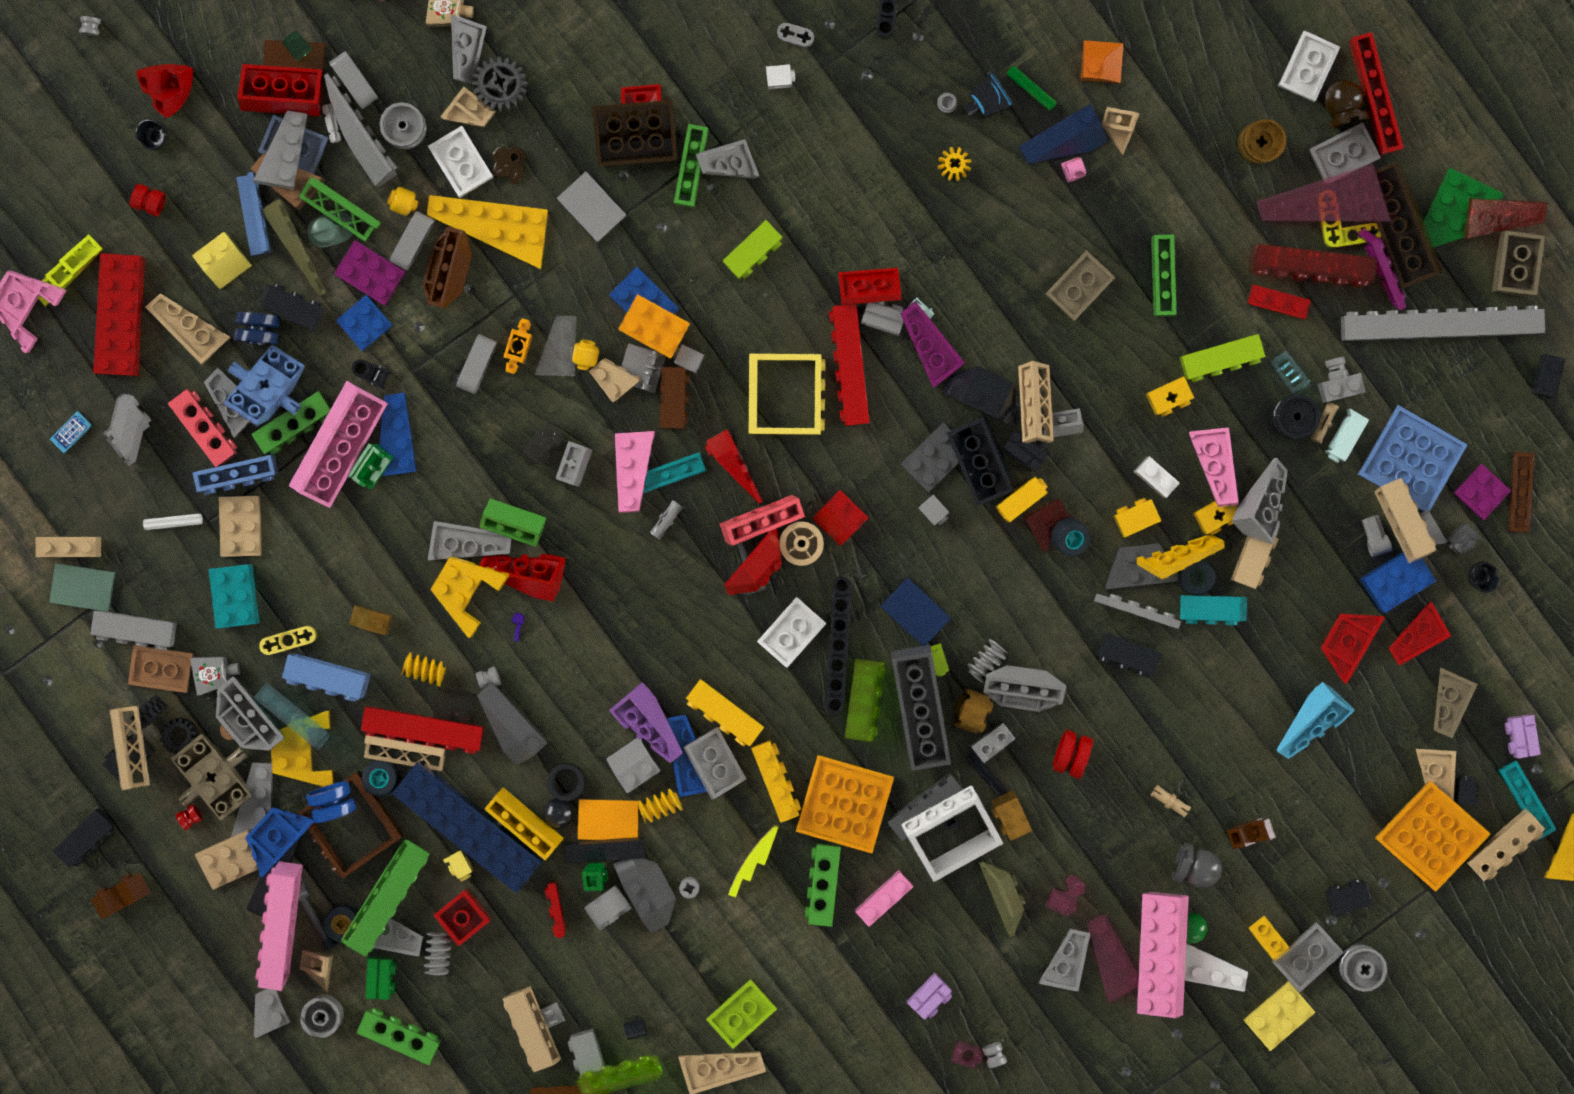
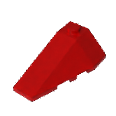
M728 430L708 439V445L705 446L710 457L714 456L759 504L763 501Z
M540 554V557L521 555V558H510L508 555H487L483 557L479 566L489 567L501 573H508L509 577L504 583L505 585L534 598L553 602L561 587L566 558L549 554Z

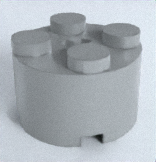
M616 885L584 907L599 930H602L632 908Z
M329 994L317 995L303 1007L300 1017L301 1025L305 1032L311 1036L319 1038L328 1037L341 1025L344 1019L343 1007L336 998ZM324 1013L326 1017L320 1019L319 1015Z

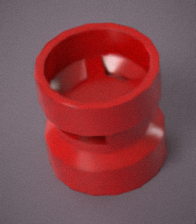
M193 803L187 806L185 811H179L175 814L178 823L185 831L191 828L192 824L203 820L201 812Z

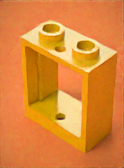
M1033 477L996 505L995 508L1006 522H1011L1046 495L1048 492L1045 489L1048 487L1041 478Z

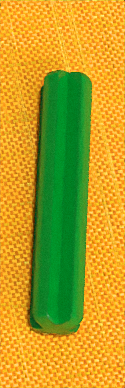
M1012 66L1007 71V75L1049 111L1056 106L1057 102L1018 68Z

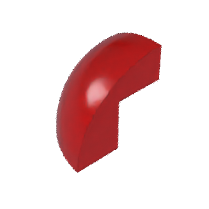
M163 64L137 70L136 75L143 93L149 94L152 98V106L161 115L169 118L183 106L188 98L192 87L193 68L178 64Z

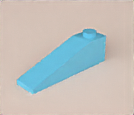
M1322 682L1308 695L1278 746L1277 752L1288 759L1309 746L1310 740L1317 736L1321 738L1325 735L1324 731L1331 726L1335 728L1339 726L1355 711L1354 708L1333 688Z

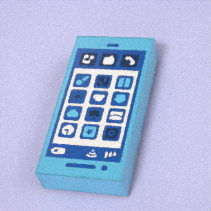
M77 411L50 440L63 453H66L93 424Z

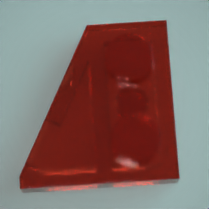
M1058 498L1024 518L1043 552L1048 549V545L1051 542L1053 527L1058 521L1069 518V515Z

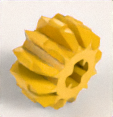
M950 147V155L947 151H943L942 154L945 158L939 157L938 159L939 162L944 163L938 166L939 170L945 169L941 176L944 177L947 173L950 174L948 177L949 181H951L953 175H955V180L959 181V174L965 178L967 174L964 170H971V167L965 164H970L972 161L971 159L964 160L968 153L965 152L963 155H960L961 148H958L957 153H954V148ZM950 161H959V168H951Z

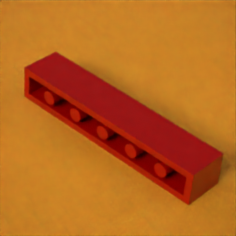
M1370 32L1352 37L1348 42L1364 94L1379 155L1383 156L1398 152L1404 147L1373 34Z
M856 304L832 306L833 311H829L830 323H834L835 331H831L832 343H836L837 351H833L834 363L839 365V371H835L836 382L841 383V390L838 391L839 403L843 402V410H840L841 422H845V426L869 424Z
M366 706L364 709L361 731H366L365 735L377 737L378 734H383L386 739L397 740V737L405 738V742L416 744L417 741L425 742L424 745L436 747V744H441L448 750H456V747L464 748L463 752L472 754L481 750L485 726Z

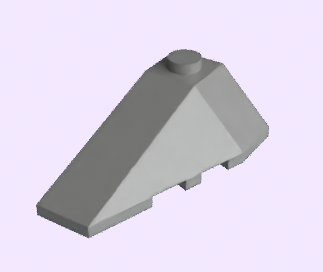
M1274 458L1239 504L1232 519V522L1243 534L1268 544L1273 543L1279 530L1278 512L1282 511L1283 506L1280 504L1281 494L1285 492L1288 470L1278 458Z

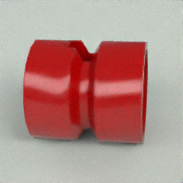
M138 183L132 192L129 205L131 208L139 211L145 209L147 214L158 217L165 204L166 193L156 189L151 191L150 187Z

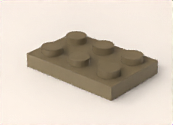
M1086 250L1045 295L1070 319L1075 321L1115 277Z

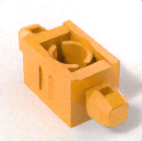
M522 318L518 324L519 330H511L504 353V358L509 359V363H506L505 368L508 373L515 374L519 367L517 363H525L533 335L527 333L531 326L529 320ZM515 336L526 339V342L521 339L523 349L517 352L518 355L522 354L521 357L510 354V351L516 353L513 345L516 341L520 340L515 338Z

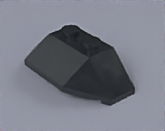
M979 366L950 376L942 393L1012 428L1015 427L1021 414L1020 401L1014 383Z

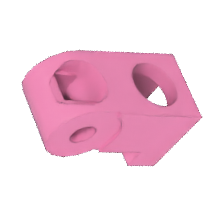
M1081 157L1061 163L1068 183L1085 177L1086 170Z

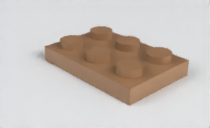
M133 645L128 685L188 693L192 671L190 658L194 657V653Z

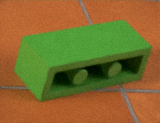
M490 498L483 512L480 528L536 547L542 535L546 517Z

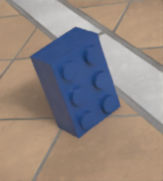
M1404 552L1360 578L1381 613L1388 612L1436 582L1422 558L1409 563Z

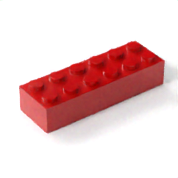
M100 253L93 372L95 374L139 377L145 258L142 256Z

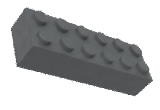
M930 645L891 651L911 770L915 771L950 765L951 761Z

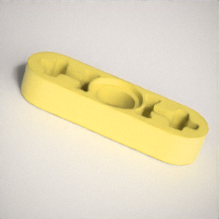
M304 626L265 637L261 640L259 647L261 652L266 655L275 654L313 643L317 638V632L312 626ZM306 629L308 632H312L309 641L307 638L299 639L301 643L298 644V637L295 632L298 631V635L304 634ZM285 635L293 637L294 642L291 646H286L283 643ZM276 637H279V645L272 647V651L264 648L267 640L270 643L277 642Z

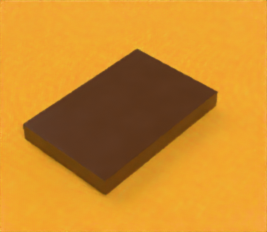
M264 40L263 65L322 69L324 80L325 43Z

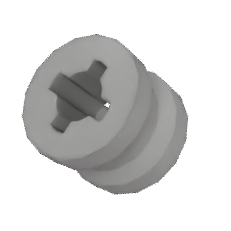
M82 16L80 18L82 27L79 29V33L99 36L98 25L101 19Z
M686 877L681 881L679 890L683 897L693 898L698 894L700 887L695 878Z

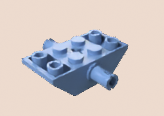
M274 345L268 348L249 371L237 364V362H233L229 367L228 373L240 379L241 382L226 399L224 405L256 426L268 421L280 406L295 415L296 411H299L301 404L288 396L294 390L305 365Z

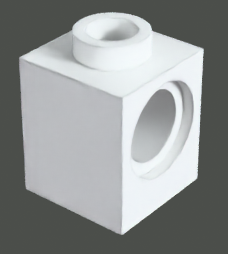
M790 64L766 67L768 89L792 87V82H795V71L790 70Z

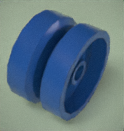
M348 781L330 784L306 794L308 805L318 806L311 812L314 823L336 819L356 810L354 799L346 797L351 792Z

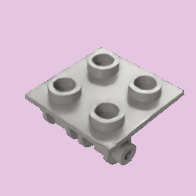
M628 343L621 367L627 369L626 372L642 378L634 387L655 393L661 375V367L664 365L666 356L659 352Z

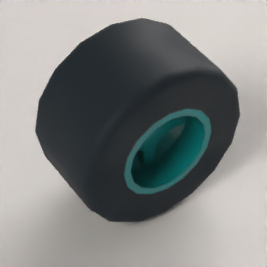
M1071 517L1064 518L1053 527L1051 541L1053 546L1064 555L1077 556L1087 549L1090 543V532L1079 520Z
M386 761L370 763L362 774L363 787L374 796L383 797L392 794L400 781L399 771L393 764Z

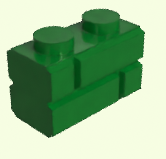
M369 956L367 958L366 999L389 1000L392 994L395 995L396 983L392 982V975H396L397 964L393 963V957Z

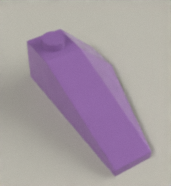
M643 682L609 710L624 728H631L637 733V738L640 740L645 739L649 742L651 748L671 763L683 753L656 697Z

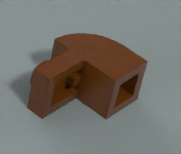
M1269 818L1254 819L1226 830L1233 849L1247 847L1259 841L1275 838Z

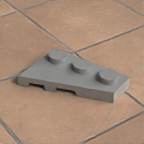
M745 139L696 155L703 174L753 179L759 177Z
M217 368L206 379L204 384L218 406L224 421L230 428V432L236 438L250 421L224 405V402L237 385Z
M390 918L385 925L384 932L375 941L374 948L420 957L424 937Z
M1069 929L1040 979L1039 984L1079 991L1090 932Z

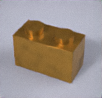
M1014 791L991 800L994 805L991 810L995 818H1000L1002 822L999 827L1003 836L1008 835L1010 841L1032 831Z

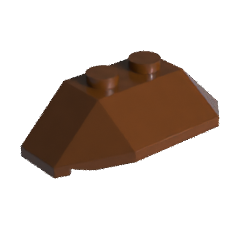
M447 227L444 230L445 232L432 245L423 280L427 304L446 308L462 294L472 257L465 231Z

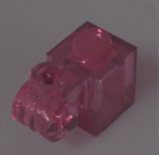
M1070 875L1066 879L1068 890L1061 891L1053 887L1045 904L1047 908L1069 917L1070 913L1074 914L1078 903H1076L1078 895L1082 896L1086 889V885L1075 875Z

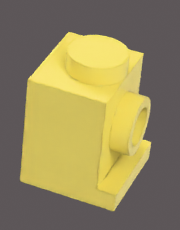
M463 850L444 859L445 863H450L448 868L453 877L456 876L461 882L471 877L470 873L474 869Z

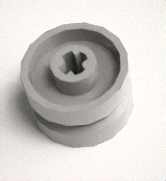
M403 102L392 104L386 108L380 120L381 133L396 148L403 150L413 149L421 144L426 136V120L421 112L411 104ZM406 123V127L404 129H401L400 125H405Z
M1364 944L1352 945L1340 956L1338 963L1339 973L1343 980L1354 989L1363 992L1372 991L1380 987L1384 982L1387 974L1386 962L1383 956L1372 947Z

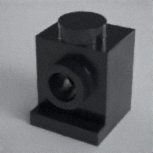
M1462 775V779L1456 778L1454 801L1458 804L1478 805L1479 801L1475 800V796H1478L1479 787L1476 785V781H1474V776Z

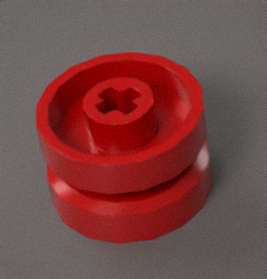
M1066 729L1059 742L1052 770L1063 774L1069 765V776L1080 779L1090 757L1093 738L1082 735L1076 743V732Z

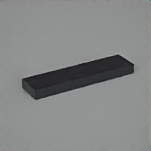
M643 837L564 843L566 863L645 858Z

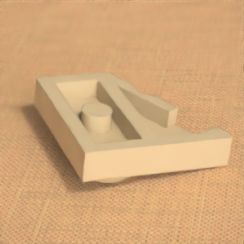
M463 87L441 115V118L443 120L485 127L496 111H491L489 105L484 108V102H478L477 96Z

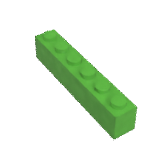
M404 838L340 941L366 957L373 950L378 936L384 932L388 920L396 913V907L406 897L408 888L416 881L421 867L426 865L430 853Z

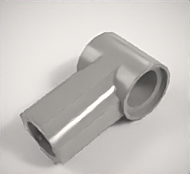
M1379 515L1363 519L1362 523L1368 539L1367 547L1370 555L1375 557L1391 552L1392 546L1387 534L1384 532Z

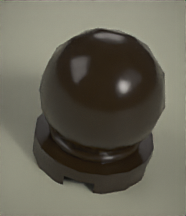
M1339 80L1329 86L1324 95L1326 110L1333 116V119L1329 120L1330 129H1339L1340 125L1346 123L1352 126L1370 119L1368 111L1361 109L1364 104V94L1360 86L1352 81Z

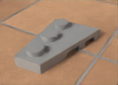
M451 15L453 79L466 84H472L474 81L473 74L477 72L476 69L487 26L456 15Z

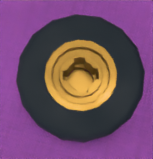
M342 904L335 906L327 913L324 918V929L329 938L341 942L340 940L358 913L355 908Z

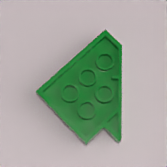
M1448 168L1423 219L1433 247L1435 248L1509 222V218L1495 212L1504 193L1452 168Z

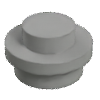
M951 93L942 94L937 101L938 108L944 113L953 112L957 107L956 97Z

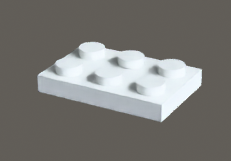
M1303 31L1278 86L1315 102L1340 46L1307 31Z
M462 126L428 146L459 198L494 178Z
M796 597L757 642L787 668L825 626L826 622Z

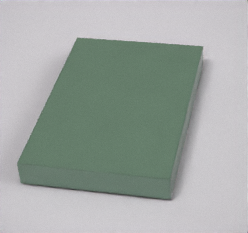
M55 563L49 603L109 612L116 572Z

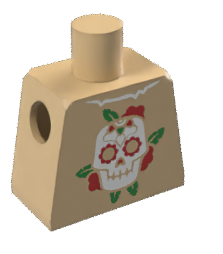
M429 0L426 25L428 27L451 26V15L472 18L474 6L463 5L464 0Z

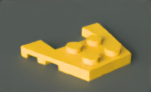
M452 556L446 562L430 590L466 636L471 638L481 622L468 614L465 608L481 581H485L499 591L509 577V574L494 571V569L489 567H481L475 565L476 563Z
M330 710L280 729L285 738L271 749L272 773L323 787L334 784L333 770H312L310 730L331 728Z

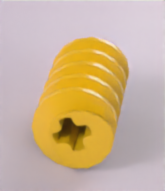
M410 652L405 659L402 675L406 671V677L410 678L413 674L414 680H417L421 675L422 682L429 678V684H433L436 680L437 686L440 687L446 667L443 668V661H440L436 666L435 659L428 663L427 657L420 661L419 654L415 659H412V652Z
M669 788L668 795L661 791V798L654 794L653 801L646 797V804H643L641 800L638 801L645 824L646 818L651 823L654 821L653 816L658 820L661 819V812L667 817L668 810L673 814L676 813V807L680 811L683 810L676 790L673 792Z

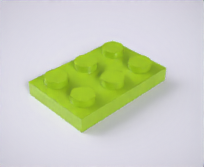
M750 979L708 1016L706 1020L728 1045L734 1049L773 1014L777 1007Z

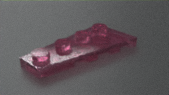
M1102 914L1087 922L1107 1002L1110 1003L1137 988L1139 975L1106 915Z

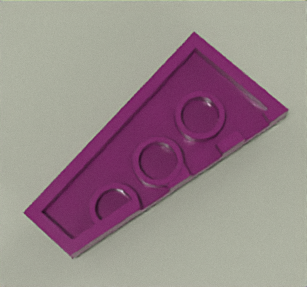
M916 301L900 313L933 388L965 364Z

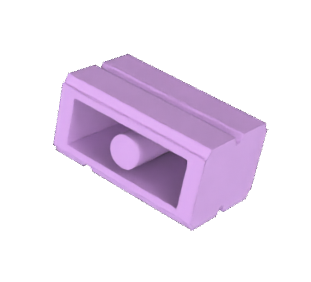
M1527 714L1508 717V723H1505V730L1511 739V742L1508 743L1509 753L1513 754L1515 758L1540 755L1535 716Z
M934 972L907 1000V1003L924 1020L927 1017L931 1019L938 1012L937 1007L941 1003L946 1004L951 999L952 995L950 993L952 989Z

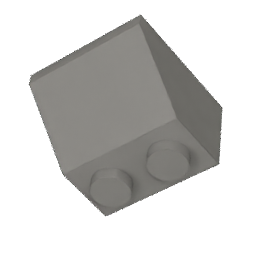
M636 738L606 759L626 793H629L661 771L660 766L639 738Z

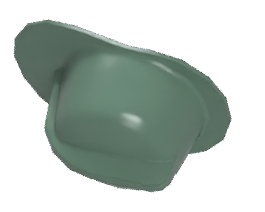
M339 212L341 221H352L347 213ZM326 215L313 219L307 229L310 242L321 248L343 243L353 235V233Z

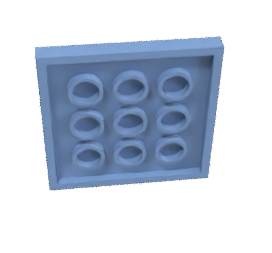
M1397 405L1357 475L1378 487L1402 478L1403 482L1407 484L1409 495L1416 502L1418 510L1422 512L1430 511L1466 449L1467 444Z

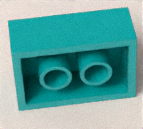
M253 564L208 569L215 628L258 624L259 615Z

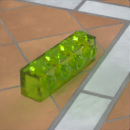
M855 659L845 738L873 741V738L876 737L877 726H875V721L880 713L878 698L882 696V686H880L881 678H884L885 675L883 662Z
M645 1055L639 1057L636 1061L626 1060L619 1063L618 1066L612 1067V1065H608L596 1072H593V1070L584 1072L577 1082L581 1094H608L658 1080L663 1072L657 1055Z

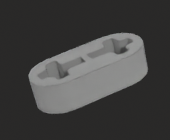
M783 23L777 29L778 38L785 43L807 48L814 42V34L807 28ZM789 28V32L794 33L795 35H787V37L785 38L783 37V33L781 32V30ZM807 33L811 40L803 43L802 39L797 37V35L804 36Z

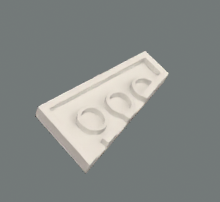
M1186 943L1185 981L1245 991L1248 976L1246 970Z

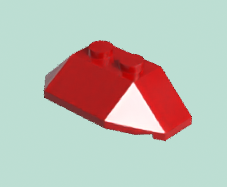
M777 528L769 531L724 584L727 594L733 595L758 591L761 586L763 587L767 584L770 575L779 570L782 565Z

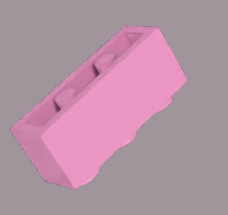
M898 870L855 909V912L870 927L913 888V884Z

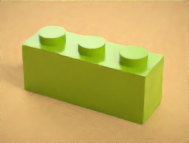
M765 220L723 260V263L739 280L742 277L746 279L753 272L751 269L756 264L761 265L768 258L766 254L770 250L775 252L782 245L780 241L783 237Z

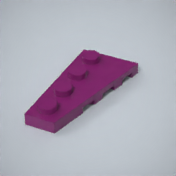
M1365 229L1358 231L1359 238L1364 239L1368 245L1364 247L1367 254L1376 262L1373 265L1376 273L1381 279L1384 278L1381 283L1392 306L1400 311L1406 307L1404 302L1406 297L1403 291L1398 288L1397 283L1399 280L1390 269L1392 263L1383 252L1385 247L1382 240Z

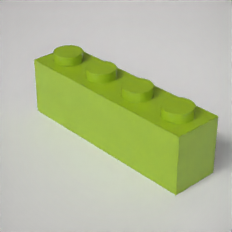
M1256 334L1179 358L1186 380L1191 379L1192 382L1203 380V375L1209 373L1213 377L1223 374L1222 370L1230 368V371L1240 369L1243 363L1249 362V365L1261 363L1260 358H1264L1265 353L1260 336Z

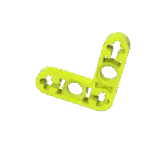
M1325 190L1319 194L1317 202L1323 239L1327 247L1338 248L1366 243L1359 236L1356 241H1351L1348 238L1350 230L1358 232L1361 228L1370 231L1371 227H1373L1374 230L1378 231L1375 237L1381 238L1377 223L1342 228L1336 194L1331 190ZM1325 194L1332 198V201L1329 202V208L1334 207V210L1323 211V209L1327 208V203L1322 201ZM1327 214L1335 216L1336 221L1334 224L1329 225L1326 223L1325 216ZM1337 226V230H1333L1335 237L1338 236V240L1333 244L1328 239L1332 236L1331 230L1327 232L1326 228Z

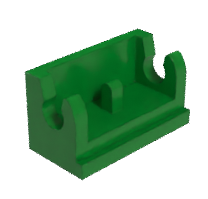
M369 443L349 472L348 477L352 478L362 487L366 486L369 489H373L394 457L379 444Z

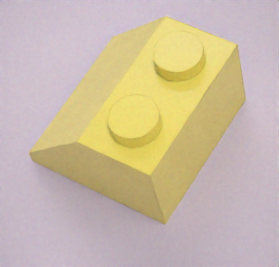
M226 232L221 233L192 255L202 270L220 290L252 266Z

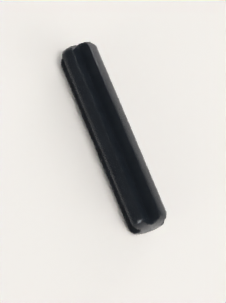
M974 752L967 756L966 760L999 797L1009 792Z

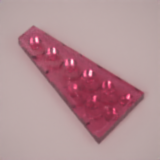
M1374 164L1257 201L1262 221H1391Z

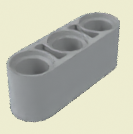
M346 51L329 62L362 109L378 99V96Z
M416 211L393 251L390 262L408 271L433 228L435 220Z
M478 334L456 387L472 394L477 392L496 349L497 341Z

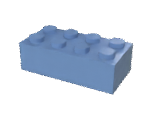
M296 653L287 656L282 678L287 679L286 683L297 686L298 684L301 685V683L306 684L305 688L314 691L324 689L326 694L332 696L342 694L345 695L344 699L356 701L365 697L371 674Z

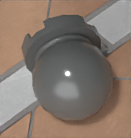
M1184 842V847H1180L1174 862L1178 866L1176 872H1172V879L1182 882L1186 878L1192 886L1206 889L1215 885L1220 879L1222 864L1217 855L1207 849L1194 851L1192 844Z

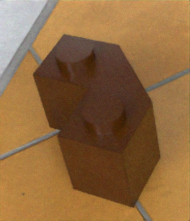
M130 872L120 878L122 882L110 889H107L105 886L96 891L97 896L90 900L101 920L151 893L140 872L133 876Z

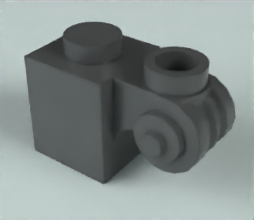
M1462 523L1446 541L1449 543L1448 548L1455 554H1465L1468 550H1472L1475 547V543L1481 537L1467 523Z

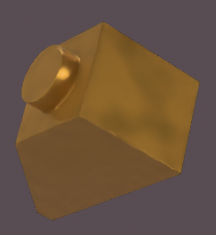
M354 605L349 624L367 631L388 635L393 615Z

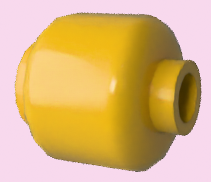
M397 187L395 190L392 189L387 204L390 205L391 211L407 216L411 211L415 212L418 201L415 200L416 195L413 191Z
M580 340V342L574 345L572 361L577 365L578 369L589 370V367L597 365L599 348L596 346V343L590 340Z

